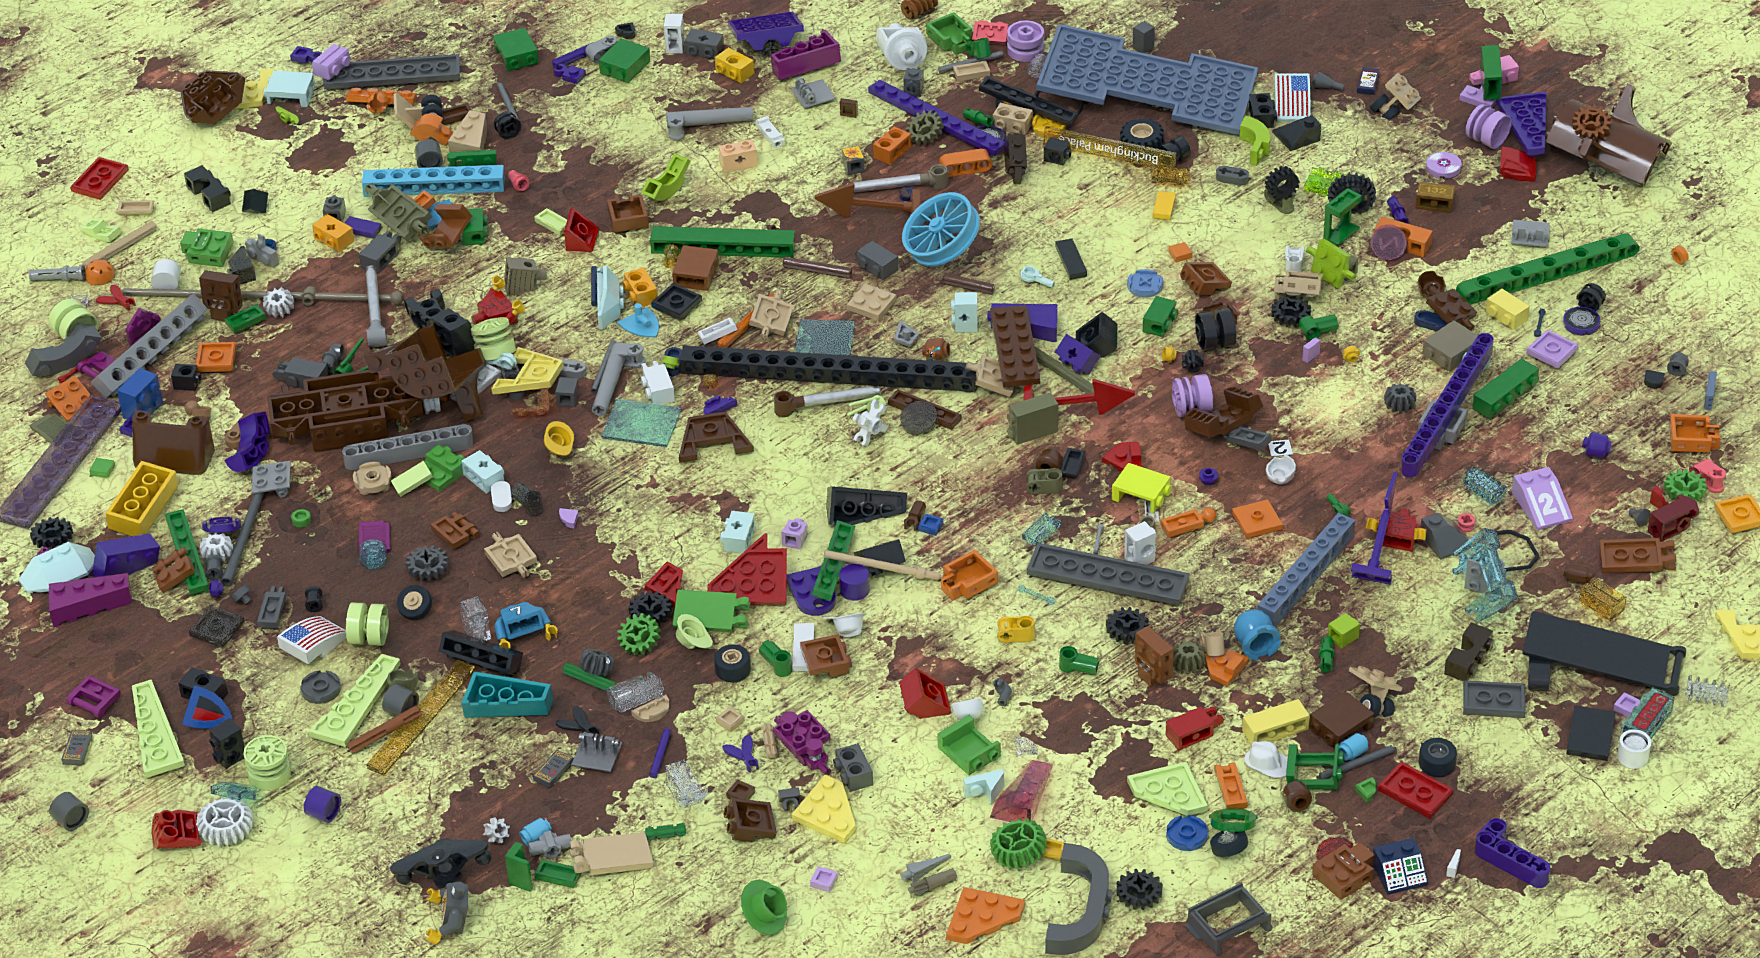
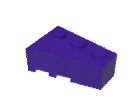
M150 533L97 542L92 575L95 578L128 573V575L133 574L158 562L160 546Z

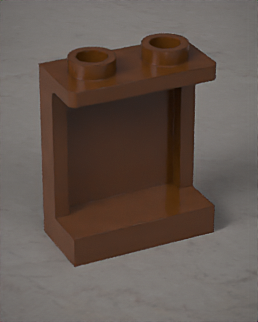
M1344 691L1310 714L1309 728L1314 734L1325 740L1328 745L1335 748L1336 744L1340 746L1344 738L1359 728L1363 727L1366 731L1373 728L1374 712L1347 691Z

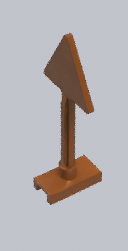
M854 183L815 195L817 201L846 218H849L851 205L902 210V212H910V216L920 206V190L915 189L912 190L910 202L853 197Z

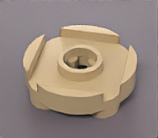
M380 462L364 463L359 466L357 472L354 471L353 473L354 486L362 495L387 491L390 488L389 484L392 480L391 470L388 466H381Z

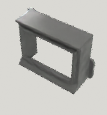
M1241 882L1188 908L1186 928L1195 939H1203L1210 949L1219 956L1221 955V943L1259 924L1265 931H1271V913H1267ZM1238 901L1253 915L1219 933H1216L1204 920V918Z

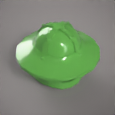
M760 879L750 881L744 887L741 894L742 913L749 924L759 933L765 935L777 934L784 927L787 919L788 908L783 890Z

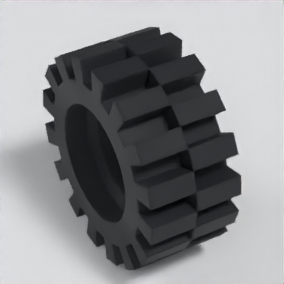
M1279 166V170L1277 167L1274 168L1275 172L1270 171V176L1266 177L1265 188L1275 200L1282 201L1283 198L1287 200V196L1291 198L1293 196L1292 193L1297 192L1295 188H1299L1300 180L1288 166L1284 168ZM1286 180V182L1282 186L1278 187V185L1282 181Z

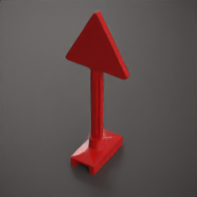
M1093 379L1094 393L1056 397L1055 400L1058 405L1095 401L1097 402L1099 414L1102 415L1133 397L1135 391ZM1032 385L1024 386L1023 401L1034 398Z

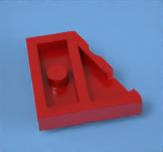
M667 561L645 584L644 590L647 592L650 590L651 594H654L656 591H659V595L665 594L666 598L670 599L671 606L675 607L677 590H680L683 570Z

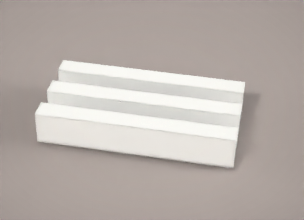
M728 318L697 333L703 344H707L736 331L737 327L733 320Z

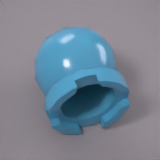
M1257 609L1246 610L1238 615L1234 623V633L1236 640L1242 644L1246 656L1251 660H1259L1258 657L1264 655L1270 657L1281 645V634L1273 626L1271 618L1262 610Z

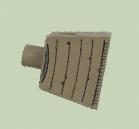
M506 258L504 281L507 296L536 290L537 280L547 279L546 269H537L535 260Z

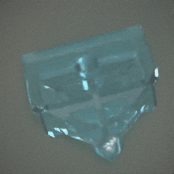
M221 782L210 786L211 794L237 800L244 798L256 800L257 788L253 785Z

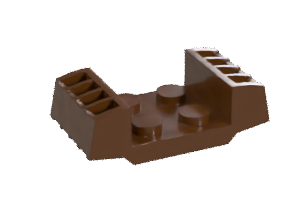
M1233 386L1224 390L1227 404L1221 405L1217 410L1208 413L1193 408L1184 415L1185 429L1208 436V438L1218 434L1225 435L1251 420L1254 413L1260 410L1263 404L1258 394Z

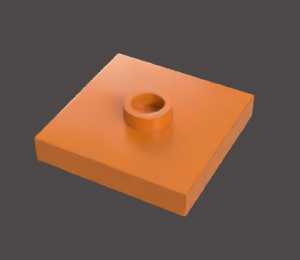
M236 342L199 343L195 364L198 366V372L233 371L237 348Z
M1268 499L1232 508V515L1246 539L1283 529V524Z

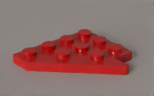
M764 533L707 585V592L736 593L737 599L748 597L750 605H787V548H768V534Z

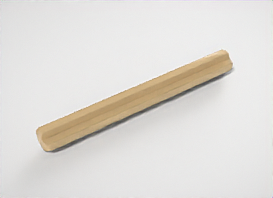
M153 221L146 223L82 262L85 269L90 262L98 259L107 260L157 230L156 223Z

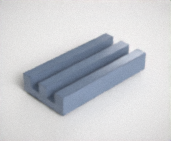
M1714 371L1709 372L1704 410H1711L1717 377V372Z

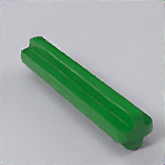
M566 663L562 668L564 674L609 693H613L616 689V682L600 675H591V673H587L571 663Z

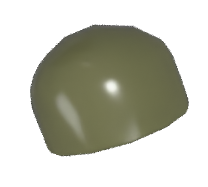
M409 669L407 672L393 670L387 677L389 687L393 684H399L414 690L418 683V672L414 675L412 669Z

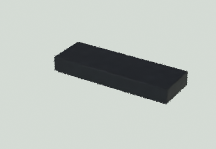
M1073 238L1055 241V247L1069 279L1087 277V270Z

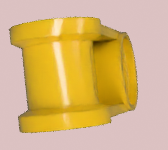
M1005 616L999 618L997 622L999 628L997 638L1000 642H1031L1035 639V621L1031 616Z

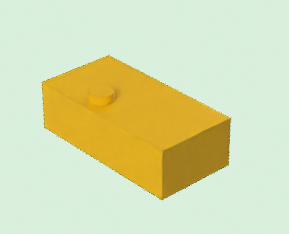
M141 461L105 513L108 529L130 536L146 534L178 487L176 471Z

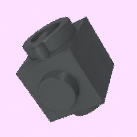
M906 69L903 78L904 92L912 96L921 97L924 88V70Z
M336 195L326 197L322 210L323 217L328 214L343 222L346 214L344 198H339Z

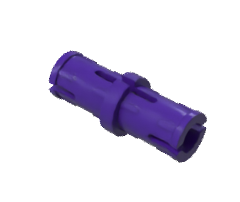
M1396 196L1389 197L1387 204L1391 209L1392 217L1396 218L1397 221L1409 224L1405 209L1400 205Z

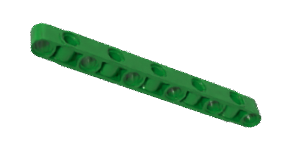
M1624 233L1462 281L1457 285L1456 291L1469 304L1486 301L1487 298L1501 289L1508 293H1513L1632 257L1638 253L1640 246L1630 234Z

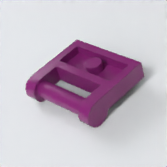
M100 351L87 361L79 362L77 370L81 373H86L94 379L99 375L98 372L101 373L116 359Z
M88 675L68 695L66 702L71 706L76 705L100 719L104 716L105 711L121 696L120 689ZM84 696L99 704L95 706L87 701L80 699V697Z

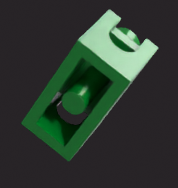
M483 208L467 209L472 218L462 232L463 246L485 244V237H488L487 215H483Z
M1155 296L1143 317L1142 332L1164 337L1165 333L1170 331L1172 321L1177 319L1179 312L1178 309H1175L1177 301Z

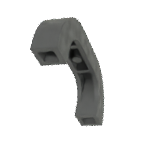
M1064 843L1061 873L1084 877L1090 883V891L1086 912L1082 919L1068 925L1048 923L1045 954L1067 955L1088 948L1099 937L1103 928L1104 918L1108 919L1109 906H1107V902H1111L1112 890L1109 889L1108 867L1096 852L1087 847Z

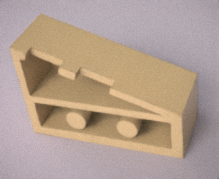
M471 110L467 113L448 140L449 152L484 150L487 136L486 113Z

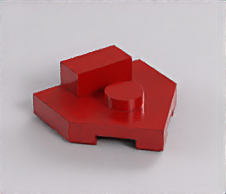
M1139 442L1118 443L1102 457V462L1107 465H1113L1120 472L1124 470L1128 463L1142 467Z

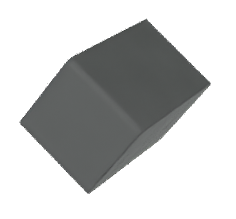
M1143 21L1133 27V49L1140 53H1146L1153 49L1155 27Z

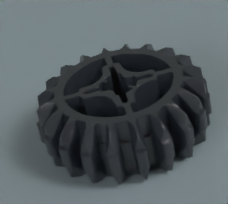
M1349 172L1348 175L1342 174L1341 178L1336 177L1335 181H1331L1328 189L1329 202L1348 188L1362 195V201L1351 209V214H1361L1363 210L1368 212L1369 207L1373 206V202L1376 200V189L1374 183L1371 182L1369 177L1365 178L1364 174L1358 176L1357 172L1354 175H1351Z

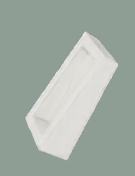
M1459 849L1456 850L1447 867L1448 877L1455 878L1461 850Z

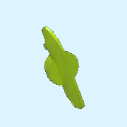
M279 106L275 107L283 122L298 124L299 118L295 114Z

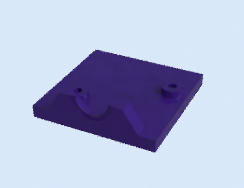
M793 11L728 20V28L736 40H747L755 50H762L765 42L770 39L777 40L781 47L789 46L794 34L804 31L802 22Z

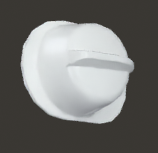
M867 613L822 618H832L837 632L841 636L853 637L861 634L863 616L867 615Z
M1254 741L1251 750L1244 757L1247 766L1273 778L1286 777L1288 757L1279 753L1277 747L1269 741Z

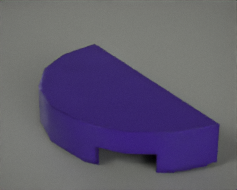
M713 397L705 403L703 413L706 415L725 412L737 406V400L732 397Z

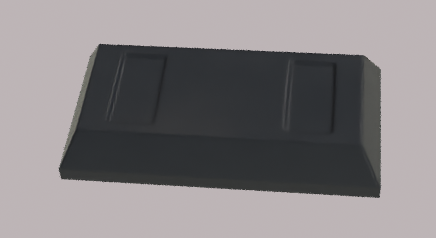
M1067 448L1060 468L1062 477L1077 478L1086 451Z

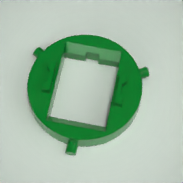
M1238 808L1220 809L1209 815L1210 824L1213 828L1232 833L1254 828L1256 826V819H1258L1257 815L1253 812ZM1222 819H1245V822H1222Z

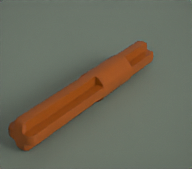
M414 706L347 743L349 751L354 754L421 717L422 713L419 707Z

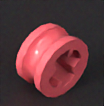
M1463 513L1459 515L1457 525L1463 532H1471L1475 528V517L1471 514Z

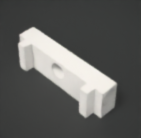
M768 116L756 120L757 128L774 148L785 145L783 134L777 131L769 121Z

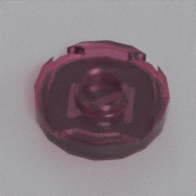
M1383 225L1373 233L1370 246L1376 257L1384 261H1392L1403 255L1407 239L1405 233L1397 226Z

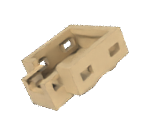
M1287 270L1286 275H1276L1274 292L1286 293L1288 295H1301L1305 293V296L1316 297L1322 289L1323 274Z

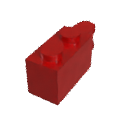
M1213 706L1206 709L1198 707L1167 720L1165 735L1179 751L1212 737L1214 728L1220 726L1225 719L1220 714L1215 716L1218 711Z

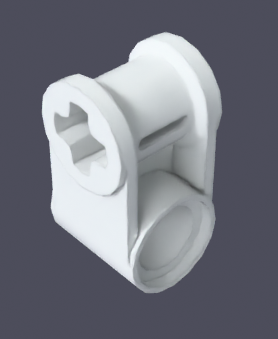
M1286 245L1285 272L1287 270L1302 272L1304 246L1293 248Z

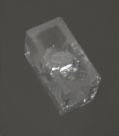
M479 596L460 602L465 634L486 641L491 639L487 610Z

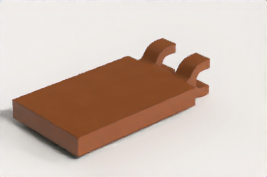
M1660 538L1600 540L1602 573L1663 571V567L1670 571H1676L1674 540L1660 542Z

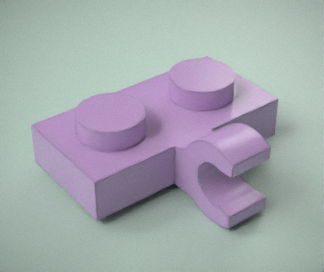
M1467 85L1460 94V101L1475 106L1485 104L1493 108L1496 105V100H1483L1482 85L1480 89Z

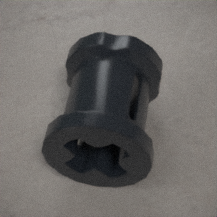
M317 586L308 587L305 590V597L307 598L305 602L306 610L309 612H319L323 608L321 601L322 589Z

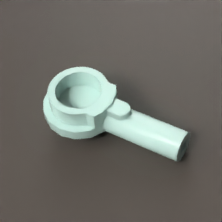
M1033 266L1024 267L1020 273L1021 279L1026 282L1036 281L1050 288H1053L1055 285V281L1043 277Z
M502 353L498 359L486 360V363L489 365L501 366L507 370H511L517 365L516 358L511 353Z

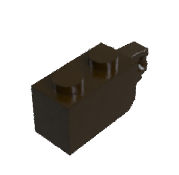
M1008 134L1004 141L1005 172L1012 174L1013 184L1021 183L1022 175H1025L1027 168L1025 135Z

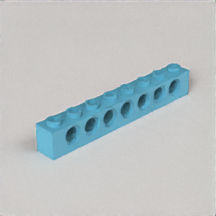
M504 166L363 170L362 188L364 197H372L365 192L366 186L371 189L368 186L370 183L381 189H388L393 184L408 195H419L423 190L429 194L504 192Z

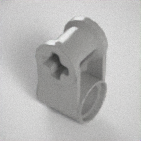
M606 36L601 40L590 43L585 49L586 55L595 64H599V59L617 43V38L615 36Z

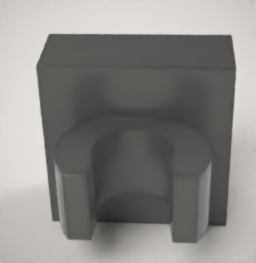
M799 787L778 790V800L783 802L782 808L784 811L787 810L786 804L788 802H793L795 809L798 807V800L800 799Z

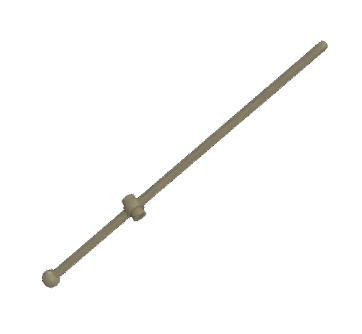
M312 286L307 287L303 292H290L294 299H302L303 304L307 306L312 305L316 300L368 301L367 294L317 293L316 289ZM124 288L122 290L123 295L189 297L194 293L197 297H202L201 290ZM241 291L242 298L264 299L263 296H268L267 291ZM394 291L391 294H378L379 301H389L394 305H400L403 302V294L399 291Z

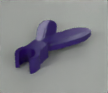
M746 735L742 739V750L733 745L726 744L722 746L726 754L744 761L748 772L751 773V766H756V769L759 770L758 760L752 756L753 740L750 735Z

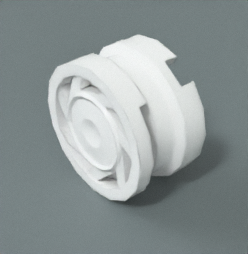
M439 397L422 399L425 414H429L430 411H441Z

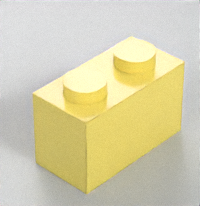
M1501 289L1487 298L1486 313L1511 329H1516L1528 320L1530 306L1507 291Z

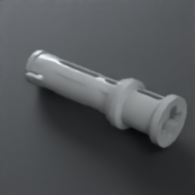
M81 264L77 267L65 265L62 268L31 269L29 270V280L63 279L64 281H70V279H80L83 281L85 280V267Z

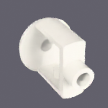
M894 23L889 27L878 28L876 34L877 44L892 67L906 70L907 68H916L923 62L927 54V42L918 27H902V25Z

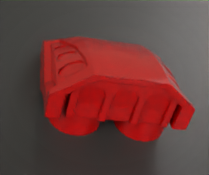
M1502 146L1500 174L1506 179L1514 178L1517 181L1535 182L1536 156H1527L1523 151Z
M163 810L161 813H155L151 829L153 848L200 846L202 840L199 839L198 827L196 826L198 812Z

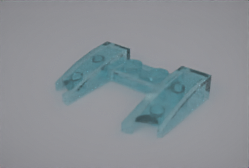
M1483 528L1453 553V556H1459V566L1452 568L1453 575H1458L1466 570L1468 559L1478 561L1488 587L1485 593L1465 608L1466 613L1471 614L1474 611L1478 615L1474 619L1475 622H1480L1496 614L1518 599L1514 583L1506 579L1497 553V549L1501 545L1495 529Z

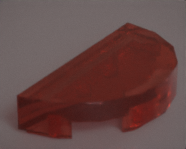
M1340 837L1326 839L1318 845L1316 851L1317 861L1344 844L1352 848L1353 843Z

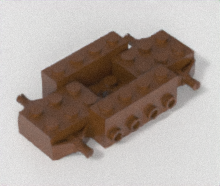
M369 370L304 379V390L290 392L289 386L285 385V390L283 385L281 393L267 396L273 439L288 437V443L292 445L293 440L295 445L297 443L296 436L311 433L314 451L389 438L387 421L401 420L402 427L406 428L405 422L407 427H409L410 418L423 416L421 398L411 396L403 391L395 383L392 376L379 379L378 372L370 373Z

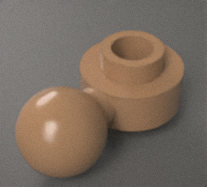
M193 400L185 404L184 409L187 414L211 417L210 407L199 406Z

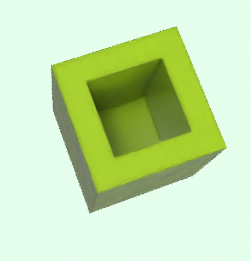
M1345 613L1328 624V636L1332 637L1333 643L1342 649L1359 638L1360 623Z

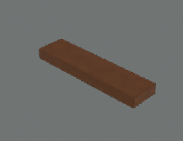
M899 389L888 399V405L950 430H953L962 419V414Z

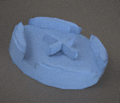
M1140 269L1132 275L1131 273L1129 275L1127 287L1136 296L1152 297L1162 291L1163 277L1157 275V272L1154 270Z

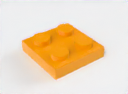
M1751 494L1715 502L1714 509L1731 534L1760 527V507Z

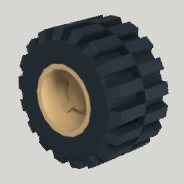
M1139 118L1137 120L1133 119L1131 122L1128 121L1126 125L1122 126V129H1120V146H1122L1123 155L1127 159L1132 158L1131 161L1137 160L1135 155L1137 152H1139L1138 162L1143 160L1149 162V155H1151V160H1153V156H1158V147L1164 144V129L1160 123L1148 118Z

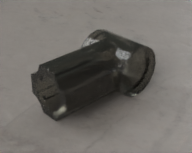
M520 482L515 484L511 490V496L526 508L527 514L530 516L542 514L543 503L541 493L535 490L532 491L528 486Z

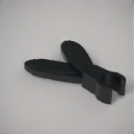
M574 706L572 710L575 721L568 719L556 721V725L562 729L599 734V728L587 722L585 713L579 706Z

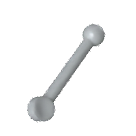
M1103 524L1097 525L1098 532L1093 554H1098L1101 532L1104 530Z

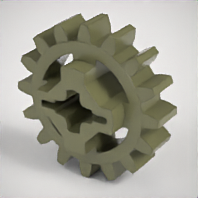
M923 110L921 115L916 113L917 117H911L912 122H907L909 127L906 128V131L911 134L912 143L916 142L917 145H920L922 142L926 145L928 141L933 143L932 139H938L937 134H942L941 129L944 128L943 121L936 112L933 113L930 110L926 113Z

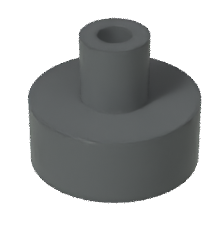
M244 584L230 597L235 602L241 599L246 605L251 600L247 595L251 589Z

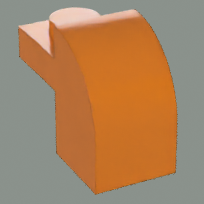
M425 114L415 122L410 134L419 141L429 139L431 136L445 146L453 131L441 123L443 119L441 116Z

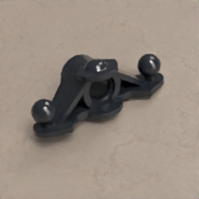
M445 838L437 840L434 844L394 862L390 866V871L396 875L397 882L402 885L410 883L412 880L411 872L433 878L435 885L438 888L446 887L447 883L459 882L462 879L463 875L459 871L468 860L475 857L477 864L487 865L491 861V853L487 850L488 844L485 840H452Z

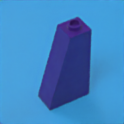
M991 303V308L1027 305L1033 338L1057 342L1058 304ZM987 311V322H991L990 311Z

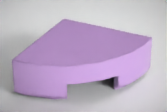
M560 508V519L567 527L574 528L579 511Z

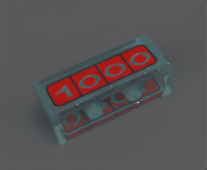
M1652 687L1648 694L1645 693L1642 696L1639 706L1633 708L1629 719L1626 718L1623 721L1621 730H1623V733L1628 730H1640L1652 739L1671 714L1675 697Z

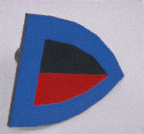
M194 685L182 721L183 725L205 729L213 728L228 718L233 719L229 708L220 697L205 688Z

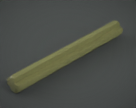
M1035 347L1038 362L1085 393H1094L1092 383Z

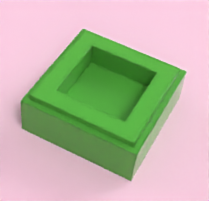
M96 458L89 470L90 475L108 478L115 466L114 460Z

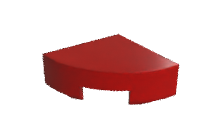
M1655 486L1651 491L1650 503L1659 509L1669 504V502L1665 501L1662 495L1664 492Z

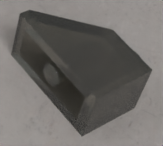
M241 246L228 261L229 269H227V274L239 275L240 285L256 280L252 261L245 246Z

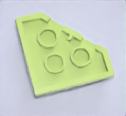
M1187 762L1127 776L1129 787L1137 798L1186 816L1208 810V805Z

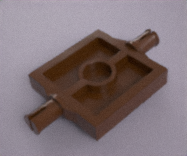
M1434 285L1429 287L1428 291L1433 296L1428 297L1426 303L1447 324L1455 320L1459 324H1463L1470 331L1474 329L1475 325L1469 319L1475 318L1477 311L1455 289L1440 292Z

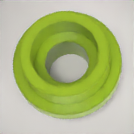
M664 355V359L661 360V363H665L667 368L675 369V366L680 365L678 363L679 358Z

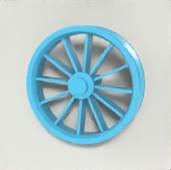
M949 192L936 195L922 203L908 218L902 233L903 245L914 260L923 266L932 267L948 263L960 256L974 241L980 226L979 214L962 194ZM936 214V218L931 220L930 218ZM926 222L930 223L929 226H923V225H924ZM952 233H959L956 237L952 235Z

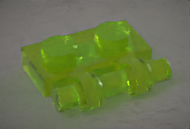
M1312 167L1311 174L1314 175L1309 174L1304 184V190L1328 196L1331 181H1335L1336 177L1341 178L1342 173L1336 170L1334 172L1328 171L1323 167Z

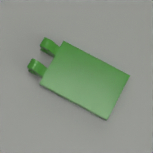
M677 590L673 629L678 628V617L683 614H689L698 618L706 631L732 633L733 627L745 629L748 620H746L747 616H735V609L749 611V598L740 597L737 599L736 593Z

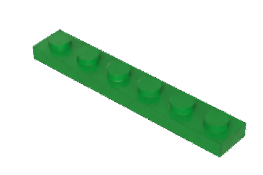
M184 509L166 513L165 518L175 550H179L184 546L188 551L186 555L192 560L195 569L193 574L185 578L189 594L193 595L208 591V583Z
M837 520L827 550L847 554L856 526ZM824 558L812 592L813 596L831 601L844 561Z

